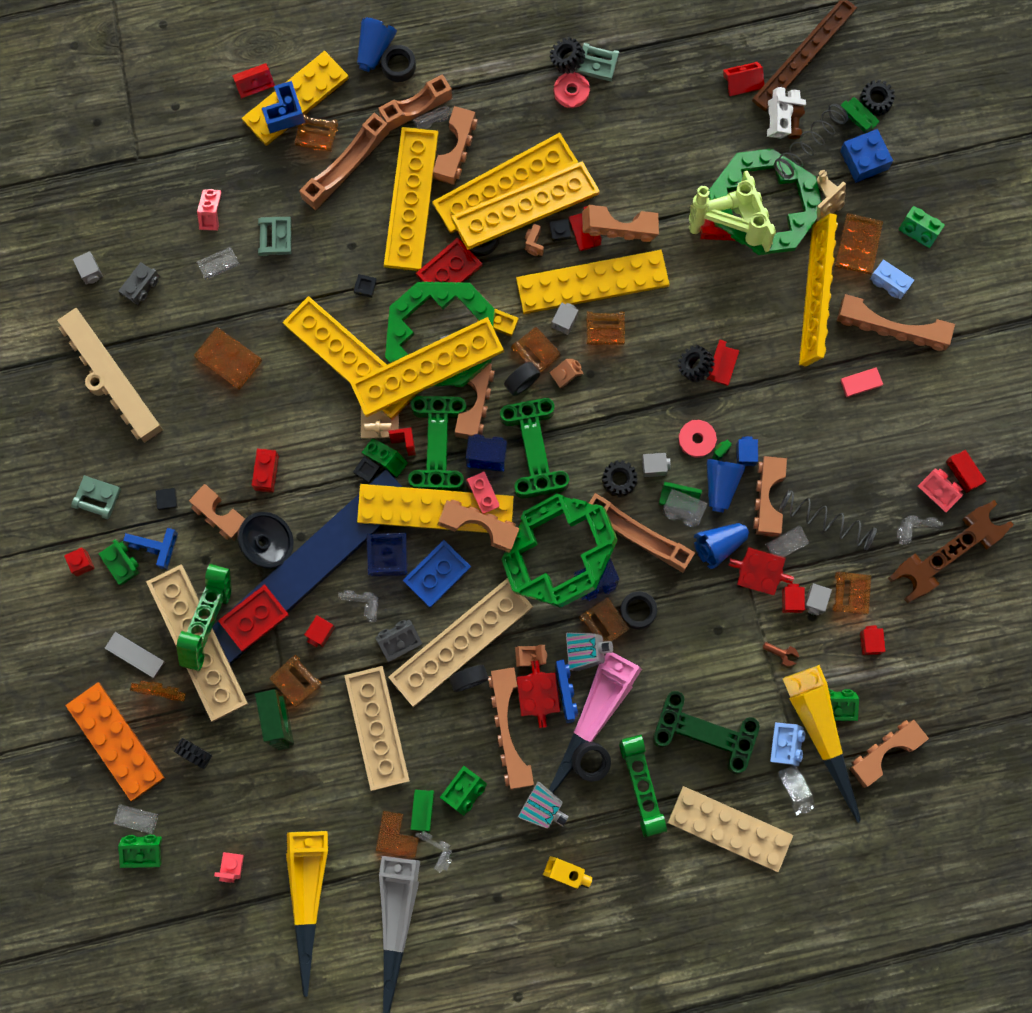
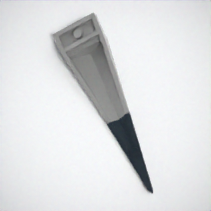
M382 856L379 872L384 949L383 1013H390L419 886L418 874L420 861Z

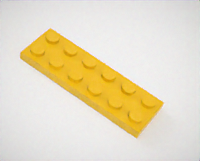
M323 51L287 82L292 81L304 116L347 81L349 76L326 51ZM275 91L242 117L243 122L265 146L269 145L287 130L284 129L270 134L262 111L263 107L279 103Z

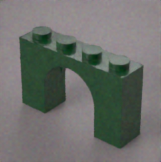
M275 689L255 693L264 742L278 750L290 748L289 745L294 744L286 698L278 696V691Z

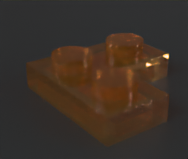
M140 681V684L132 683L130 691L176 701H184L186 695L185 693L178 692L179 688L167 686V689L162 688L163 684L157 682Z
M383 811L376 851L416 858L419 838L400 834L403 814Z

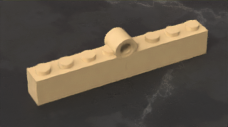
M74 308L57 321L61 325L58 328L64 337L69 336L71 339L69 344L73 350H79L81 356H79L80 360L85 366L89 364L92 369L85 379V385L91 393L97 396L110 394L112 400H110L111 404L116 410L120 408L123 413L121 418L126 425L129 423L134 429L131 432L137 440L141 438L145 443L163 431L79 310Z

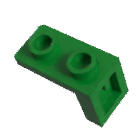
M374 438L371 439L362 451L365 456L383 465L396 478L408 463L396 450Z

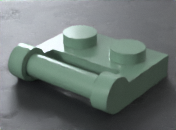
M584 43V63L579 64L581 67L577 68L576 73L612 81L619 51H609ZM590 53V54H594V55H598V56L610 58L611 61L605 60V59H601V58H597V57H593V56H589V55H587V54Z
M291 217L258 218V225L260 226V248H258V255L291 254ZM272 225V247H267V226Z
M84 475L71 507L75 509L81 508L102 515L104 519H109L121 488ZM85 496L96 501L105 503L107 505L105 508H102L84 502L82 500Z

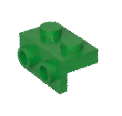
M913 206L899 227V231L924 246L931 248L945 224L939 219L928 215L922 209Z

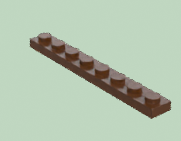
M840 0L753 97L752 102L767 112L769 109L768 100L773 98V90L778 87L785 88L786 90L855 13L857 7L848 0Z

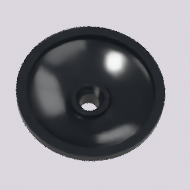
M254 513L241 523L238 530L237 539L242 554L249 562L258 567H277L283 564L292 553L294 544L292 532L287 523L273 513Z

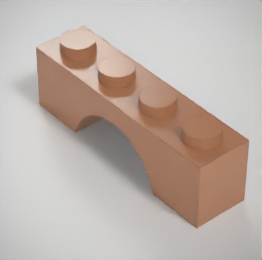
M442 74L427 82L424 88L415 96L403 101L394 99L379 107L380 118L388 123L390 132L451 100L452 89Z
M454 106L449 120V130L456 135L458 143L451 152L438 155L433 169V179L455 185L456 179H460L462 172L460 166L461 163L466 161L467 152L465 151L467 146L470 147L473 138L471 132L476 130L478 123L474 111Z
M588 205L582 211L583 233H589L591 236L607 235L608 238L624 237L626 240L641 239L643 242H650L659 235L658 213L641 211L634 217L631 223H622L610 215L607 207Z
M492 364L486 366L467 383L475 390L477 400L469 411L458 414L455 437L478 441L479 435L482 436L484 425L481 424L482 417L486 418L488 409L485 406L486 399H490L491 389L488 388L489 382H493L495 371L492 370Z
M764 456L761 462H758L757 473H760V480H757L756 492H759V499L755 500L754 507L758 512L757 517H754L753 529H756V535L779 537L782 533L783 514L772 507L769 500V491L773 485L785 479L787 458Z
M456 500L446 501L437 523L438 526L455 532L465 524H478L488 532L491 546L508 553L511 551L519 528L515 527V523L510 521L502 522L497 520L498 517L492 514L479 513L480 510L474 507L461 506L462 503Z
M905 720L897 726L899 729L894 734L890 732L882 738L883 743L879 746L874 744L867 750L868 754L862 758L860 755L851 762L853 766L849 770L864 788L883 775L881 768L882 758L890 748L897 747L911 752L929 739L915 720L910 722Z

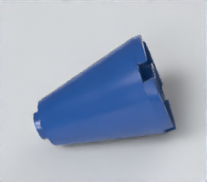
M365 17V19H362L357 64L360 65L359 68L361 70L370 72V70L375 69L383 52L388 48L396 35L397 30L394 27L388 25L387 28L383 25L382 21Z
M707 459L709 506L713 507L712 511L724 513V509L729 508L744 473V465Z
M741 523L702 531L694 535V538L697 539L694 542V546L702 562L707 561L710 564L707 567L713 569L748 540L749 531Z

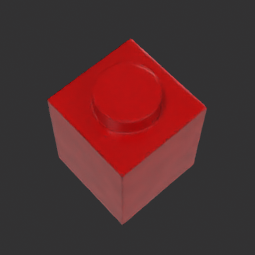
M82 547L64 555L71 573L77 577L95 569L88 552Z
M787 584V587L782 589V613H802L805 610V587H799V584Z
M316 615L305 633L306 638H308L307 642L316 648L318 645L324 647L335 626Z
M876 625L866 626L860 632L862 655H875L886 652L883 628L877 629Z

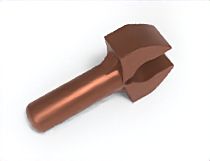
M767 642L763 644L764 650L781 657V665L785 667L796 664L788 660L786 655L791 654L799 658L797 650L791 646L786 650H782Z

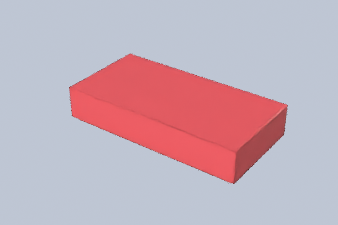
M877 367L841 378L840 380L846 397L883 386Z

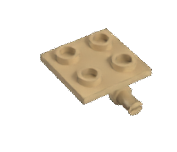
M821 170L817 178L818 188L823 191L826 197L817 206V221L830 213L833 214L836 210H841L845 205L846 183L842 182L837 187L828 180L825 170Z
M361 408V439L390 438L388 430L399 429V414L393 420L382 411L366 417Z

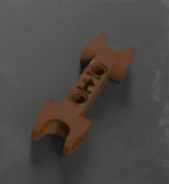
M995 500L976 508L962 520L968 528L927 559L922 561L915 553L888 577L890 582L901 577L911 580L913 591L904 599L907 603L926 595L937 587L940 583L933 575L975 544L980 542L987 550L1002 539L1007 531L1014 526L1011 521L1001 526L994 525L990 521L989 513L997 505ZM963 536L967 537L970 540L969 545L963 542ZM957 546L958 549L954 551L952 554H949L948 551L951 550L953 547ZM933 558L940 562L939 567L933 565Z

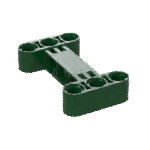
M679 691L669 693L665 699L653 735L654 744L661 748L666 747L671 742L673 734L676 733L730 752L727 764L729 771L733 774L745 771L759 732V722L752 717L746 718L741 722L738 732L682 713L681 710L685 700L683 694ZM677 696L680 704L677 706L672 705L670 697ZM670 714L674 722L666 724L663 719L664 715ZM746 722H751L754 725L753 732L746 731ZM659 733L667 735L666 743L658 741L657 735ZM740 741L747 742V751H742L739 748ZM734 759L742 762L740 770H736L733 767Z

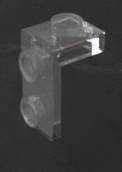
M907 516V518L901 521V527H898L897 538H900L899 544L907 545L911 542L912 527L940 529L943 527V522H939L936 518L922 520L918 516Z
M791 766L779 771L778 775L791 797L795 814L807 813L813 809V795L797 766Z
M424 831L421 834L417 832L416 837L443 850L434 869L441 873L443 869L447 871L452 862L449 859L453 852L449 849L451 845L441 840L439 843L431 840L432 835Z

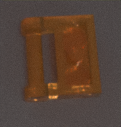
M303 114L305 123L298 126L295 145L331 152L338 120L332 119V121L310 118L308 115ZM306 125H313L330 129L329 131L315 128L306 127Z
M587 311V344L624 345L625 313H593V311ZM593 321H618L619 324H593Z
M537 327L533 328L511 346V349L517 352L526 363L532 362L540 372L561 356V353ZM525 344L541 361L540 364H537L524 350L523 346Z
M835 572L837 584L833 611L868 614L871 575ZM845 580H850L848 605H843Z
M608 597L579 616V619L585 622L592 634L602 635L603 642H612L630 630ZM593 614L597 616L610 636L604 638L590 618Z
M297 655L290 658L269 678L295 707L322 684L319 679H315L302 665ZM294 666L310 686L305 688L289 669Z

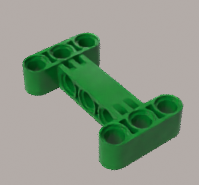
M416 396L411 401L412 413L416 417L428 418L427 470L412 471L408 477L409 485L411 488L460 491L464 487L462 473L459 471H447L448 418H458V414L465 413L466 403L461 397ZM419 403L425 405L422 410L415 409V406ZM442 404L444 407L438 411L434 409V406ZM456 404H460L463 407L460 411L453 410V406ZM415 477L422 478L420 484H414L412 480ZM439 477L442 481L440 484L434 485L431 483V480ZM453 478H459L461 480V482L458 485H453L450 483L451 479Z
M549 398L506 405L500 411V420L505 426L520 424L530 474L529 477L520 478L515 482V494L521 499L562 492L569 486V476L566 472H549L539 422L551 418L554 414V402ZM547 405L551 408V410L549 412H543L541 410V407ZM524 409H530L532 411V414L526 416L522 413V411ZM510 412L514 417L506 419L504 414ZM557 478H564L566 483L558 485L555 480ZM539 481H544L547 486L541 489L536 484ZM523 484L528 487V490L520 492L518 487Z
M209 564L207 568L204 592L187 632L181 631L176 645L179 665L196 671H200L205 657L204 647L222 603H228L232 592L230 569L214 564ZM208 616L207 619H202L201 617Z
M642 735L621 739L619 742L623 760H626L641 816L640 825L643 836L646 838L667 832V827L663 814H660L644 755L646 750ZM638 761L642 764L643 769L641 772H635L632 769L633 762ZM645 781L647 783L648 789L646 792L638 790V782ZM644 801L652 802L653 810L651 812L643 809Z

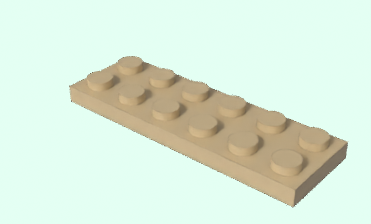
M383 666L344 675L370 790L374 791L410 782Z
M684 786L667 822L775 872H779L793 838V835Z

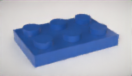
M443 540L403 579V582L431 608L471 566Z
M564 660L556 661V673L566 723H572L578 715L576 703L572 704L571 699L574 697L573 685L568 683V678L571 676L569 664L565 665Z

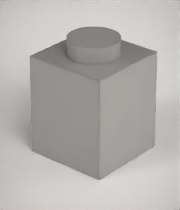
M90 251L73 259L85 284L95 283L99 278L103 277Z
M561 302L552 320L551 328L569 335L578 317L576 307L570 303L564 304Z
M666 453L643 454V477L667 475L668 470L671 469L670 458H666Z
M813 583L810 586L805 602V609L808 610V613L813 615L823 614L826 611L832 589Z

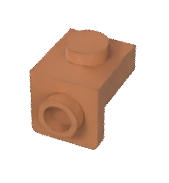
M536 224L533 225L532 229H528L526 233L525 250L531 255L543 256L544 247L536 244L541 233V226Z
M565 359L550 374L558 386L563 388L576 376H581L583 372L577 360Z
M545 645L515 647L517 667H532L531 661L539 660V666L546 664L547 652Z

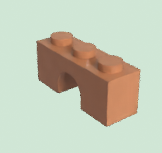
M204 484L189 500L193 505L191 509L198 515L201 513L207 517L205 521L214 528L216 525L221 529L219 533L226 540L231 538L235 541L238 536L239 527L245 518L234 509L224 516L217 515L215 509L220 503L221 498Z

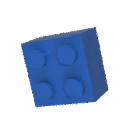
M878 129L845 141L840 150L855 183L889 170L893 162Z

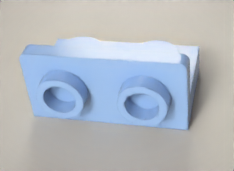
M885 260L880 263L870 278L874 285L884 288L892 297L899 298L900 300L914 282V279Z
M775 722L770 762L799 766L803 759L801 746L805 740V731L802 726Z

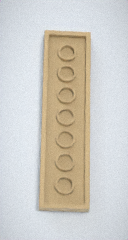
M182 564L146 581L175 645H177L181 631L187 632L200 601ZM202 616L201 618H202V619H207L208 617H207V616ZM212 628L204 647L205 657L201 670L196 671L189 668L187 670L211 722H214L248 705V702Z
M507 578L388 678L414 708L451 675L456 673L528 613L533 606L524 596L515 594L512 591Z

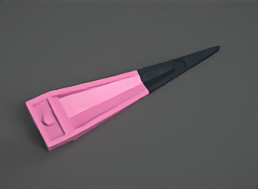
M613 652L606 653L604 656L605 662L599 664L580 719L549 788L553 794L572 770V755L576 748L585 742H592L633 688L632 685L642 670L638 665Z

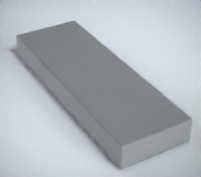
M117 632L113 634L105 647L106 650L154 679L165 664V661Z

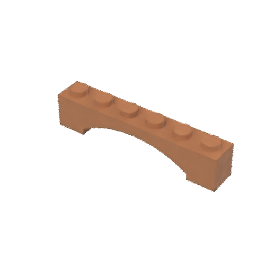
M373 113L362 125L361 130L346 150L326 170L315 178H311L300 190L302 200L316 211L389 134L388 123L376 113Z
M847 294L842 299L837 321L843 325L858 326L864 331H876L882 336L891 335L900 341L909 340L919 346H931L937 351L946 350L950 346L955 327L953 323L938 319L933 324L919 326L895 323L871 311L863 303V299Z
M596 493L594 494L589 504H597L605 508L615 533L684 573L695 552L648 529L620 511L610 501Z
M513 667L491 671L488 681L489 687L494 688L495 696H491L493 708L497 707L498 715H494L496 727H500L501 735H497L499 747L503 746L504 754H501L502 766H507L508 774H504L505 784L510 786V790L534 786L531 765L527 766L517 754L508 729L509 701L513 690L517 689L515 669Z

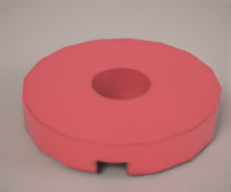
M564 73L558 77L554 84L555 99L564 107H580L589 98V82L579 73ZM572 86L575 87L577 91L575 93H569L567 91V88Z
M692 420L682 427L678 440L679 446L684 453L694 458H700L711 453L717 438L715 430L709 423L702 420ZM698 434L702 437L703 441L695 443L692 437Z

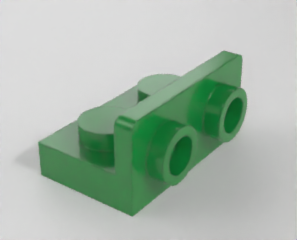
M855 97L849 102L845 100L840 105L847 112L848 118L865 134L871 132L879 124V120Z
M114 539L112 545L98 554L121 586L140 573L137 569L139 564L134 557L130 558L126 552L129 549L125 543Z
M828 689L835 721H858L859 697L856 692L849 689H844L842 692H834Z
M463 766L440 798L464 816L471 810L478 796L483 794L487 783Z
M127 835L122 837L118 845L120 868L160 867V844L162 837L155 835H146L145 837Z

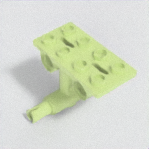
M748 171L743 173L742 181L738 184L737 190L728 193L727 196L709 200V189L706 186L698 188L697 195L694 196L690 206L689 230L692 234H698L701 231V226L705 223V219L746 232L745 239L749 245L757 246L762 244L765 252L770 250L776 230L768 219V210L763 207L761 194L756 191L755 180ZM731 208L735 213L740 214L742 218L721 211Z

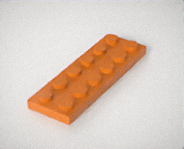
M99 682L65 705L131 802L165 779Z

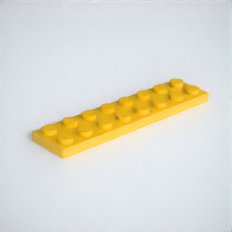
M402 127L384 268L419 271L422 268L433 169L439 134L436 130Z
M558 133L432 201L448 231L452 234L457 231L451 221L452 215L577 164L578 161L562 135Z
M582 161L452 215L451 221L467 250L597 196L600 191Z
M832 213L823 217L812 226L799 365L808 366L824 358L826 353L825 339L828 334L827 320L829 318L828 306L831 299L830 285L833 280L831 275L834 264L833 251L836 245L835 231L838 225L836 222L837 215Z
M662 250L516 277L523 314L559 308L561 302L575 305L669 287Z
M309 296L283 321L285 327L349 383L387 365ZM417 394L381 411L393 420Z
M487 317L350 383L364 415L368 417L503 353L504 349Z
M360 484L357 523L449 530L437 525L447 500L459 501L462 503L461 506L466 508L474 507L479 510L480 508L473 493ZM495 495L500 506L484 515L492 514L498 517L497 520L512 522L514 496ZM473 523L465 524L456 530L488 533L482 526Z

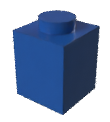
M753 437L738 439L736 443L737 464L744 466L757 465L758 439H753Z

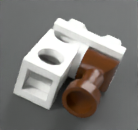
M778 87L773 90V98L768 100L770 128L767 129V137L781 139L788 135L789 139H800L802 129L799 128V118L805 114L804 106L806 105V100L801 99L800 90L789 91L788 97L785 96V88Z

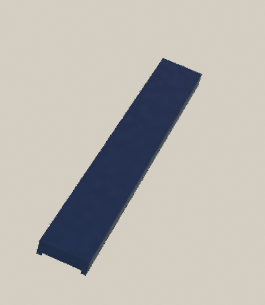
M387 470L383 471L369 484L402 487ZM358 494L237 605L265 584L286 612L289 613L384 525L357 523ZM219 622L212 627L231 666L249 648L242 652Z

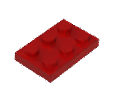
M456 238L416 272V276L422 282L463 283L482 267V263L470 250H467L459 238Z
M264 584L218 620V622L240 650L244 652L286 619L289 614Z

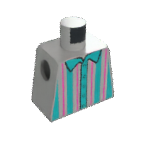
M566 633L568 664L572 671H581L603 664L605 662L604 654L613 652L612 642H603L602 635Z
M537 782L518 815L520 819L547 829L552 821L564 826L569 816L559 811L563 802L540 782Z

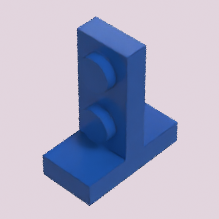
M167 528L163 543L126 533L123 541L128 544L129 548L134 550L144 548L147 549L146 552L158 555V552H160L156 565L161 569L167 570L178 533L174 529Z

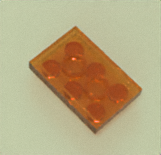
M847 213L835 267L871 275L883 221Z
M218 327L214 329L194 355L198 361L238 389L243 386L262 361L259 356Z

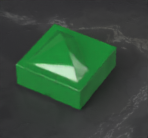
M728 440L719 443L715 447L712 458L719 461L730 450L732 443Z

